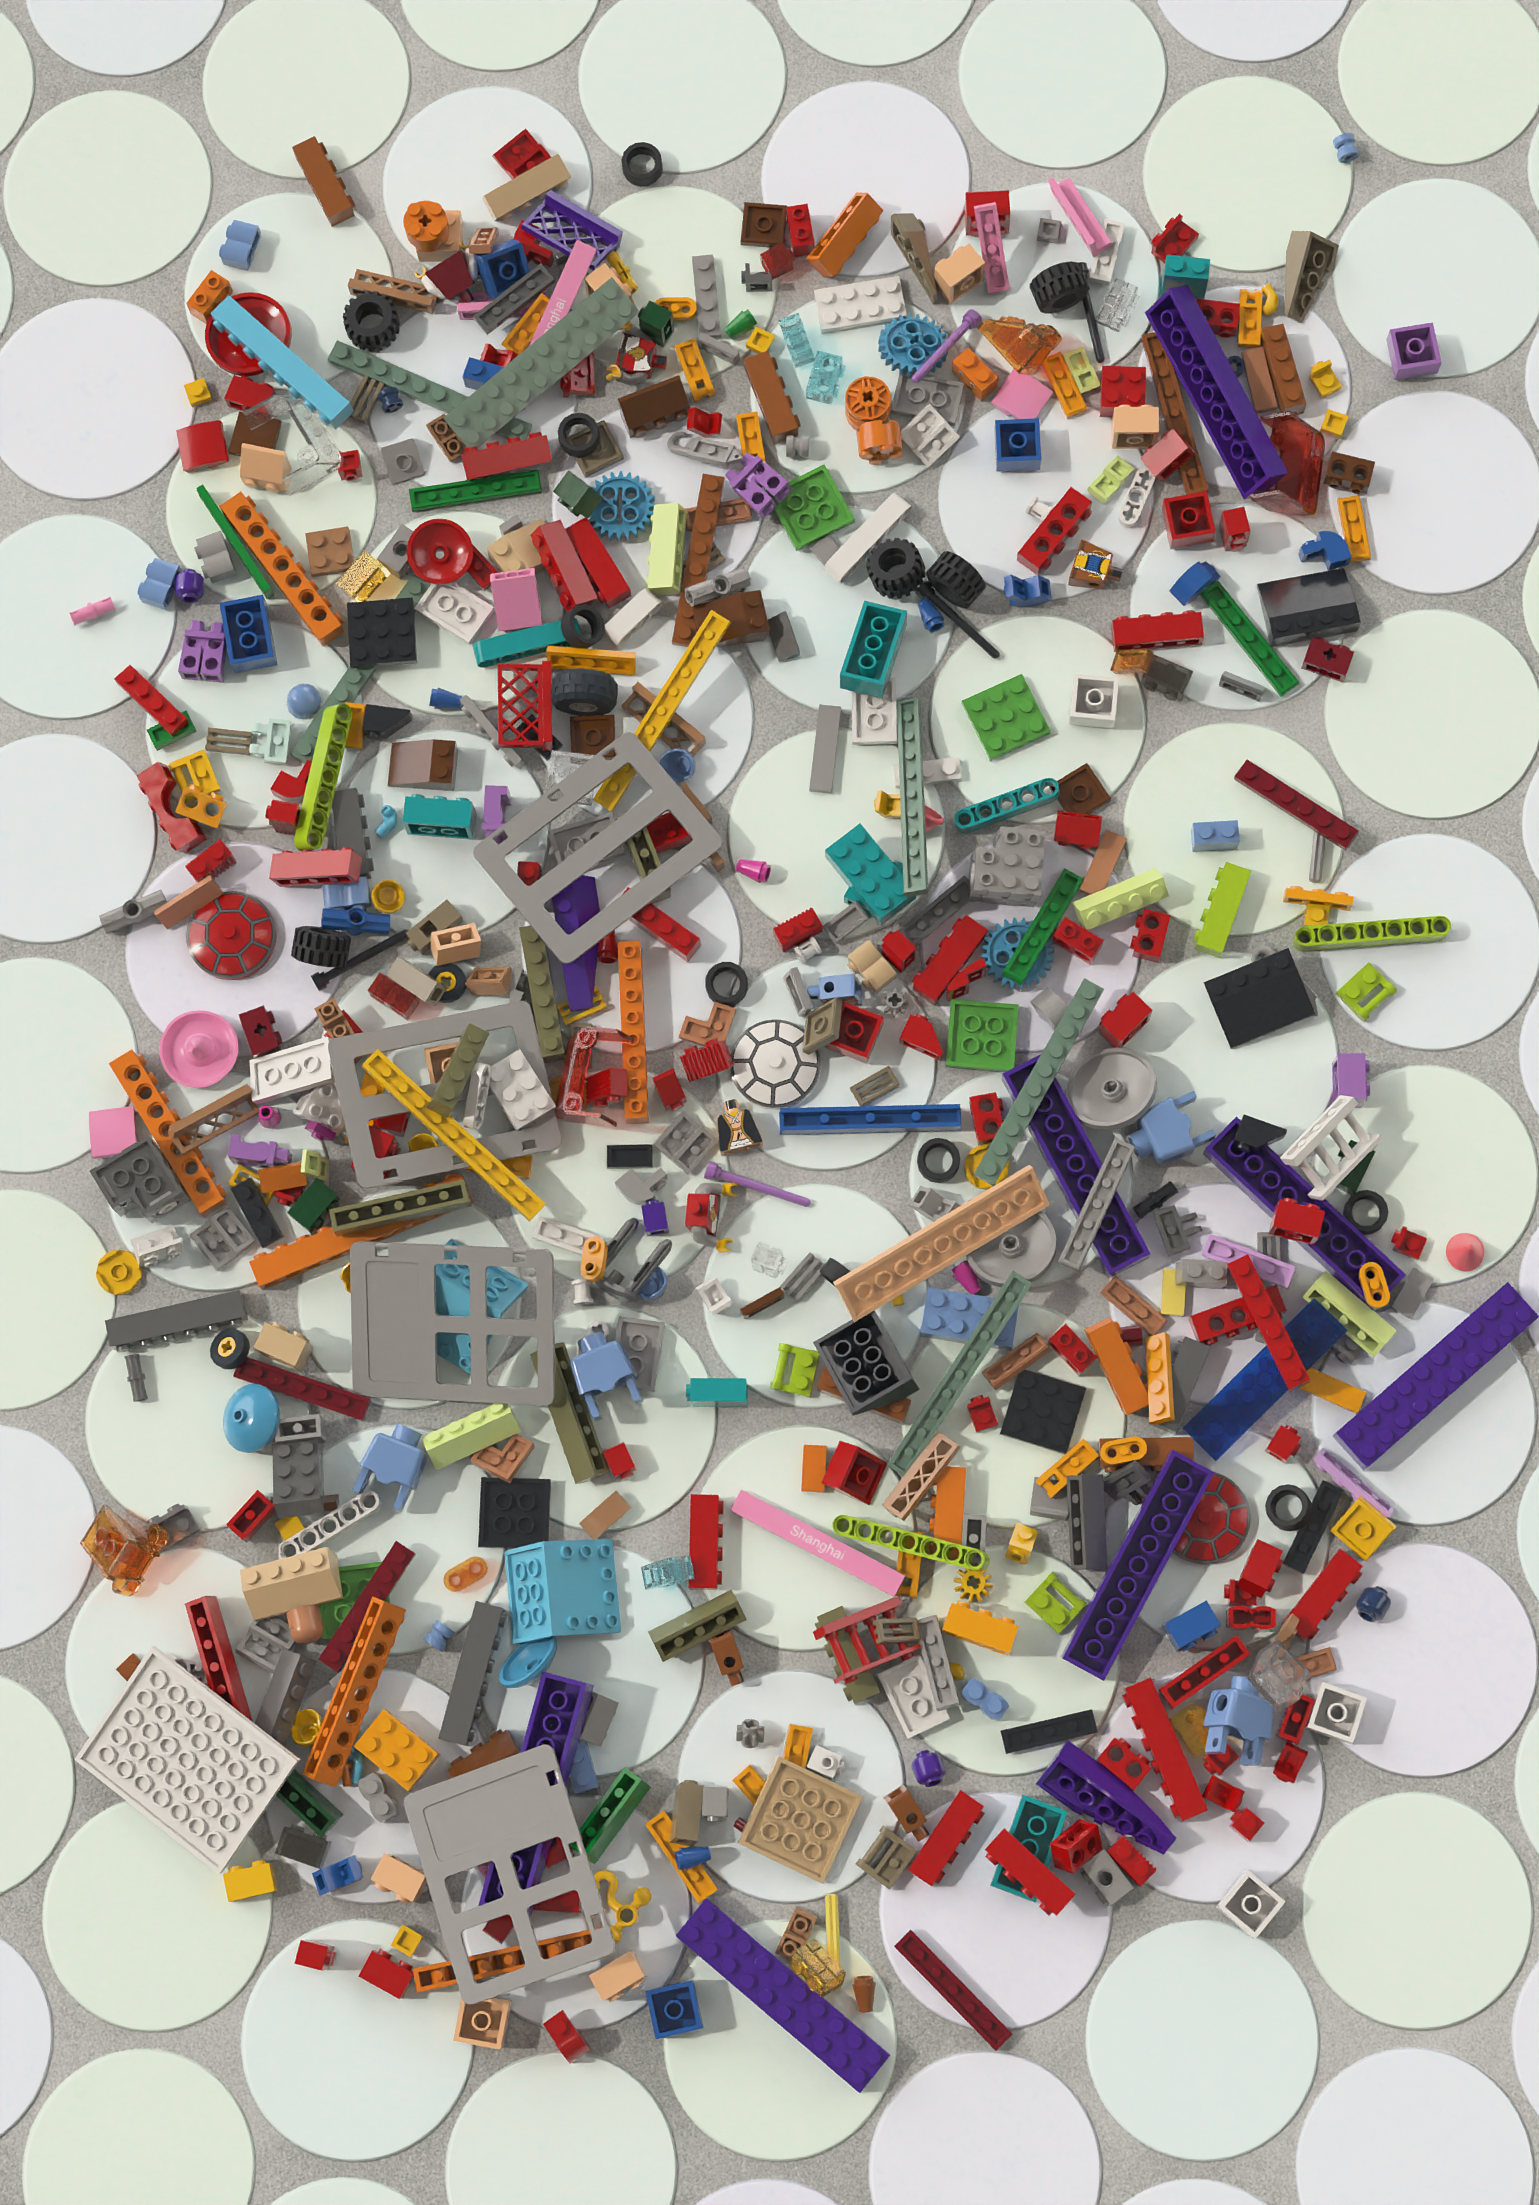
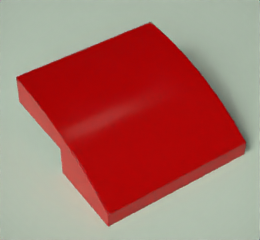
M526 128L492 155L511 179L551 158L545 148L536 142Z
M221 420L203 422L176 430L183 471L189 473L205 466L213 468L229 462Z
M984 958L967 966L951 981L947 987L946 999L948 1002L951 999H957L968 994L970 983L986 977L987 965Z

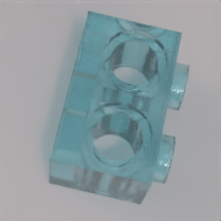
M799 312L778 320L795 368L816 361Z
M817 350L806 388V399L831 405L833 398L838 397L840 385H837L838 380L844 377L846 365H843L842 356ZM826 366H833L835 369L827 371L824 368ZM822 385L829 387V389L825 391L819 390L818 388Z
M690 1555L666 1558L641 1567L645 1590L669 1587L694 1579Z

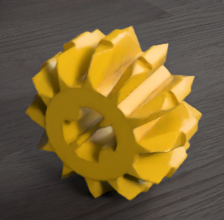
M965 1568L967 1572L965 1574L962 1570L958 1569L957 1573L962 1579L954 1578L953 1582L961 1584L954 1588L955 1592L964 1591L960 1595L961 1600L968 1594L970 1595L968 1603L973 1602V1596H976L978 1602H982L980 1593L985 1597L990 1595L984 1588H993V1584L985 1583V1581L992 1579L991 1574L983 1576L986 1570L978 1572ZM973 1577L974 1580H979L980 1584H977V1589L967 1586V1583L970 1581L969 1578Z

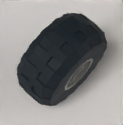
M583 668L567 669L560 671L552 679L551 701L555 708L561 712L579 716L609 714L617 704L618 684L610 674Z

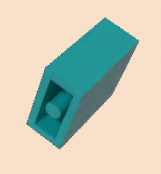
M1166 255L1161 296L1169 288L1188 285L1196 300L1197 298L1204 299L1209 279L1210 259Z
M690 1378V1384H686L687 1401L691 1402L692 1407H748L747 1379Z

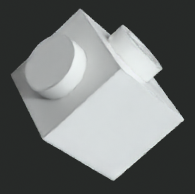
M816 1745L807 1768L833 1779L835 1774L840 1776L845 1763L841 1761V1755Z

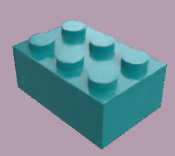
M412 794L411 797L405 796L402 823L408 835L474 840L477 813L473 802L467 798L447 800L444 796L425 798L424 795Z

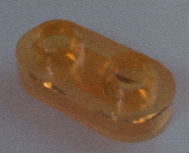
M477 1556L465 1560L445 1573L443 1579L445 1587L452 1592H460L486 1576L488 1572L487 1563ZM474 1565L480 1566L478 1573H473L472 1568ZM458 1576L460 1583L454 1585L452 1579Z

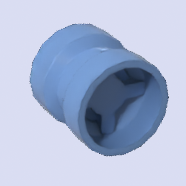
M1344 133L1333 139L1334 148L1338 150L1337 158L1340 163H1348L1359 157L1358 148L1354 145L1355 137L1353 133Z
M436 1620L432 1625L433 1630L426 1634L424 1640L443 1652L447 1640L451 1639L455 1632Z

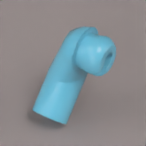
M385 805L381 809L383 823L374 830L381 839L397 825L396 810L390 805Z
M352 1748L351 1755L348 1758L349 1761H354L351 1782L358 1784V1781L363 1778L365 1768L364 1755L359 1750Z

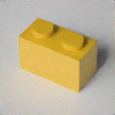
M263 1859L251 1862L252 1867L243 1869L242 1865L229 1867V1872L223 1874L228 1902L278 1891L273 1863H266V1860Z

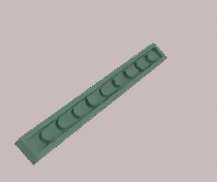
M338 340L327 358L328 362L362 377L364 375L368 376L371 380L374 379L378 383H383L387 388L396 387L399 393L447 414L468 398L461 393ZM514 417L495 434L505 439L520 436L521 440H525L528 438V434H530L533 427L532 424Z
M411 575L396 599L413 597L415 608L430 585ZM349 666L291 751L290 755L303 764L306 763L307 759L312 761L324 710L329 706L345 704V702L354 703L378 666L351 668Z
M918 696L896 700L903 881L906 897L928 894L921 707Z
M1085 978L1083 979L977 1167L974 1176L992 1186L995 1185L1100 999L1104 988Z
M1014 1270L1011 1272L890 1458L887 1466L903 1476L927 1447L1033 1284L1031 1281Z

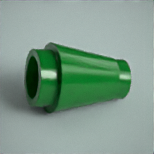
M747 309L744 312L741 311L724 329L729 337L733 339L754 329L753 326L758 323Z

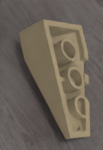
M914 213L891 215V236L932 304L937 303V291L924 233L926 230L921 219L917 220Z
M1312 231L1291 232L1286 250L1285 317L1298 323L1303 322L1314 302L1313 296L1317 289H1321L1324 284L1322 280L1325 274L1333 268L1339 247L1338 244Z

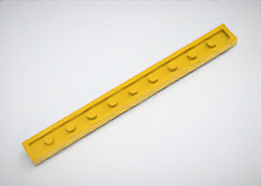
M712 610L634 733L649 752L655 746L731 624L729 620ZM629 764L625 765L603 782L593 800L613 812L635 778L636 770Z
M379 1049L362 1064L361 1067L529 1222L544 1208L546 1203L450 1115L445 1118L428 1109L427 1106L431 1097Z

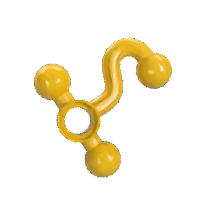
M600 1870L594 1874L598 1891L601 1880L605 1879L609 1883L606 1901L609 1907L616 1912L617 1922L615 1925H611L610 1929L614 1942L617 1944L622 1938V1930L625 1926L631 1927L638 1922V1909L650 1903L652 1894L646 1887L637 1888L633 1894V1902L630 1905H622L615 1898L618 1889L617 1877L609 1870ZM626 1909H631L634 1914L633 1919L626 1923L622 1920V1913Z

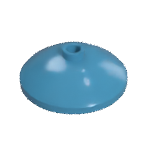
M248 1384L239 1388L231 1396L223 1415V1430L228 1443L234 1449L244 1453H254L266 1447L273 1439L280 1420L279 1403L274 1393L266 1386Z
M556 1637L520 1644L502 1665L499 1673L500 1683L506 1688H519L540 1679L542 1672L548 1670L556 1654Z

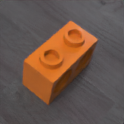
M211 270L186 302V305L191 315L207 324L211 312L230 296L233 290L227 279Z

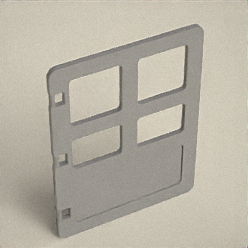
M358 1241L350 1247L353 1391L356 1394L370 1397L544 1406L554 1401V1257L551 1251L534 1248L450 1246ZM377 1248L388 1249V1256H377ZM445 1251L457 1252V1259H446ZM514 1254H526V1262H516ZM437 1264L467 1265L469 1267V1316H449L437 1313ZM488 1266L534 1268L536 1270V1319L492 1318L488 1316ZM438 1332L466 1333L470 1335L471 1384H451L438 1381ZM488 1335L530 1336L537 1339V1388L492 1386L489 1384Z
M541 1745L410 1793L405 1797L404 1807L460 1994L466 2004H477L607 1957L614 1952L615 1942L607 1922L597 1884L582 1842L565 1782L560 1772V1766L555 1751L551 1746ZM554 1771L558 1784L553 1786L550 1785L547 1773ZM560 1837L570 1866V1872L523 1890L517 1877L512 1855L515 1852ZM574 1842L577 1843L580 1855L573 1857L569 1844ZM493 1861L504 1892L503 1897L459 1914L455 1913L446 1885V1879ZM576 1890L591 1933L592 1942L545 1960L541 1955L528 1909L532 1905ZM509 1914L513 1921L525 1966L478 1984L475 1981L462 1938V1932ZM599 1914L603 1926L599 1929H595L592 1916Z

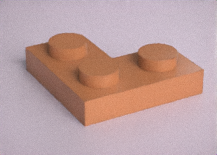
M714 1002L708 1022L686 1016L679 1039L704 1047L706 1046L705 1042L714 1038H718V1041H726L736 1008Z
M514 1434L502 1451L488 1446L475 1452L470 1461L472 1465L510 1483L535 1446L533 1442Z

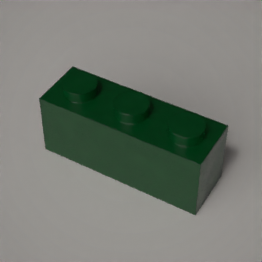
M293 1769L276 1794L288 1808L320 1837L327 1834L344 1815L295 1769Z

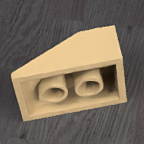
M542 518L502 536L486 548L489 558L500 572L534 568L535 575H537L546 568L543 566L538 550L533 545L530 536L538 526L546 524Z

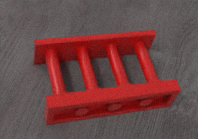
M899 1596L823 1625L813 1631L816 1640L824 1637L826 1641L829 1640L843 1675L833 1680L835 1684L844 1681L845 1685L858 1679L857 1675L901 1658L902 1662L915 1656L914 1652L921 1648L920 1643L909 1647L907 1643H897L900 1651L890 1655L885 1644L876 1643L878 1635H875L874 1630L877 1628L873 1626V1621L879 1615L886 1619L896 1618L895 1608L902 1605ZM863 1622L864 1626L867 1625L881 1659L872 1663L857 1632V1624ZM889 1625L890 1629L900 1628L899 1625ZM844 1630L845 1633H848L862 1667L851 1670L837 1637L839 1636V1631ZM893 1634L894 1637L904 1636L903 1634Z

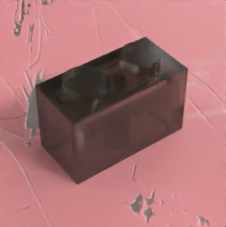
M1152 654L1141 677L1140 684L1148 691H1158L1164 694V697L1169 700L1181 701L1191 681L1193 671Z
M293 1823L291 1827L284 1826L275 1854L318 1869L323 1868L332 1843L326 1840L327 1835L320 1837L315 1832H313V1835L305 1833V1827Z

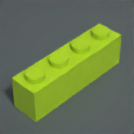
M1229 862L1225 863L1224 868L1219 867L1215 880L1219 881L1217 888H1211L1208 897L1211 905L1209 909L1204 908L1200 921L1204 922L1202 930L1197 929L1193 942L1197 943L1195 950L1221 958L1252 870Z

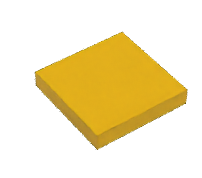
M1360 1496L1330 1531L1363 1560L1367 1561L1397 1526Z

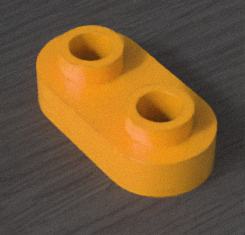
M663 297L655 301L659 306L672 312L673 321H689L697 313L696 303L689 297ZM684 309L690 310L688 313L682 312Z
M598 1236L590 1237L583 1246L580 1272L589 1282H597L605 1274L608 1246Z
M1374 1262L1364 1264L1359 1270V1280L1366 1302L1372 1308H1383L1390 1299L1383 1270ZM1368 1271L1374 1273L1373 1279H1369L1366 1276ZM1373 1294H1379L1381 1296V1300H1374Z
M1137 1436L1108 1441L1102 1446L1100 1457L1108 1465L1137 1461L1146 1454L1147 1445L1142 1438ZM1132 1445L1138 1446L1139 1451L1137 1453L1131 1452L1130 1447ZM1110 1449L1116 1452V1456L1113 1458L1107 1454Z

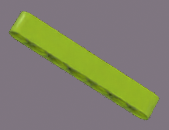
M347 704L329 706L323 712L294 837L295 847L299 851L319 849L324 841L352 720V710Z
M1428 916L1303 926L1296 931L1293 937V946L1297 950L1304 952L1440 941L1448 935L1451 929V922L1445 916ZM1434 925H1442L1445 932H1437ZM1411 927H1420L1422 934H1415ZM1389 928L1398 929L1400 935H1391ZM1369 929L1374 930L1377 933V937H1369L1366 931ZM1350 931L1354 934L1355 938L1349 940L1345 938L1343 933ZM1321 934H1330L1332 940L1324 941L1321 938ZM1306 935L1310 942L1302 943L1298 936Z
M838 1515L832 1522L834 1532L844 1537L975 1571H984L990 1564V1558L986 1552L964 1545L848 1515ZM848 1520L850 1524L849 1529L843 1532L841 1528L842 1522ZM869 1525L871 1527V1534L865 1538L863 1529ZM891 1531L893 1539L890 1543H886L885 1535ZM913 1537L915 1545L913 1548L908 1549L906 1545L907 1540ZM935 1542L937 1551L931 1555L928 1548L931 1543ZM957 1548L959 1550V1557L953 1561L950 1554L953 1549ZM976 1554H980L982 1561L980 1565L975 1567L972 1562L973 1557Z

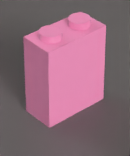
M534 568L490 574L498 631L510 633L520 628L527 629L542 625V613Z

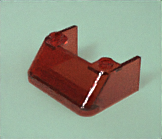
M1291 411L1260 416V421L1272 428L1270 440L1275 449L1280 451L1279 456L1288 474L1275 484V490L1268 489L1263 493L1251 494L1249 499L1269 512L1299 516L1314 515L1317 510L1325 450L1323 434Z
M583 1027L568 1040L555 1103L556 1117L564 1122L616 1127L617 1122L601 1113L583 1112L585 1103L582 1092L591 1048L596 1045L597 1041L633 1043L634 1039L619 1029Z

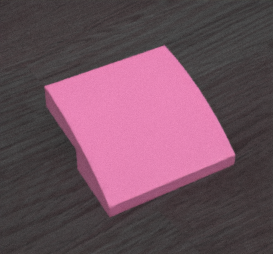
M1013 368L990 403L1006 416L1011 415L1015 419H1033L1038 416L1053 391L1027 373Z
M134 1106L89 1112L90 1143L93 1159L118 1155L122 1150L138 1142Z

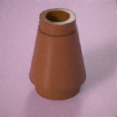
M873 1976L854 1977L852 1986L859 2012H872L876 1986Z

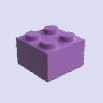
M1433 322L1389 330L1386 341L1394 380L1438 373L1442 362Z
M1337 1053L1332 1062L1333 1103L1340 1095L1354 1097L1358 1103L1355 1108H1361L1363 1103L1367 1101V1096H1370V1083L1366 1082V1074H1369V1060H1365V1053Z

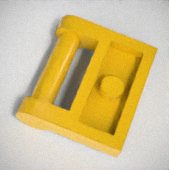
M205 749L173 761L168 765L170 771L174 773L181 794L184 787L188 786L182 772V768L186 766L194 785L203 788V793L211 795L212 792L218 793L221 791ZM188 795L185 798L187 805L198 801L194 795Z

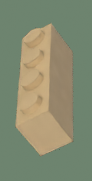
M558 153L485 194L482 199L494 221L500 218L502 222L512 216L511 211L517 208L522 211L531 205L529 201L537 197L538 201L545 198L550 189L556 187L559 190L568 185L567 180L571 178V175Z

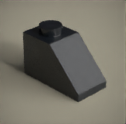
M366 704L362 731L371 740L387 739L410 723L413 716L408 709Z
M1244 1114L1233 1144L1237 1145L1236 1148L1240 1151L1247 1153L1250 1151L1255 1152L1284 1139L1287 1129Z

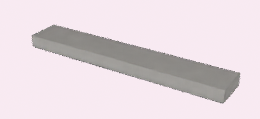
M1114 1138L1058 1263L1078 1272L1080 1271L1135 1151V1146Z

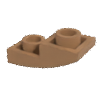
M444 413L426 424V427L444 455L451 462L465 453L464 449L467 447L444 420L446 416Z
M334 998L314 1008L331 1039L354 1034Z
M616 1490L579 1524L593 1540H596L632 1507Z
M1291 1614L1283 1623L1272 1644L1268 1659L1270 1663H1273L1278 1658L1283 1659L1290 1651L1288 1646L1297 1633L1295 1628L1300 1620L1294 1614Z
M796 1906L775 1953L797 1963L818 1916Z

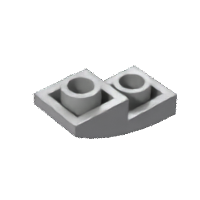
M514 966L510 981V1003L517 1001L527 1002L524 992L519 991V989L524 988L527 977L523 968Z

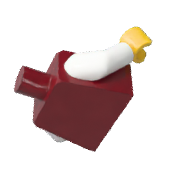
M460 241V246L463 251H458L430 270L422 266L424 270L422 275L415 272V276L421 280L427 291L441 299L447 298L450 300L457 295L461 303H470L474 300L468 287L476 283L478 264L474 254H469V245L464 246L462 241Z

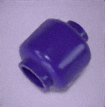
M194 569L183 570L175 578L176 596L184 603H196L204 594L203 576Z
M929 1750L916 1754L917 1758L912 1762L911 1767L917 1782L925 1785V1787H933L940 1784L946 1773L940 1755L933 1752L930 1753Z

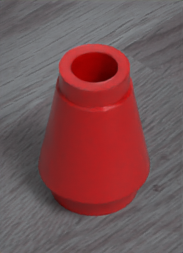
M615 930L599 942L597 957H599L601 963L612 964L617 961L618 947Z

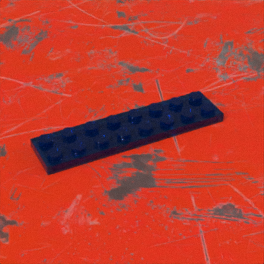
M1315 1298L1285 1326L1306 1371L1348 1332ZM1267 1346L1183 1427V1430L1190 1437H1193V1440L1215 1462L1288 1391Z

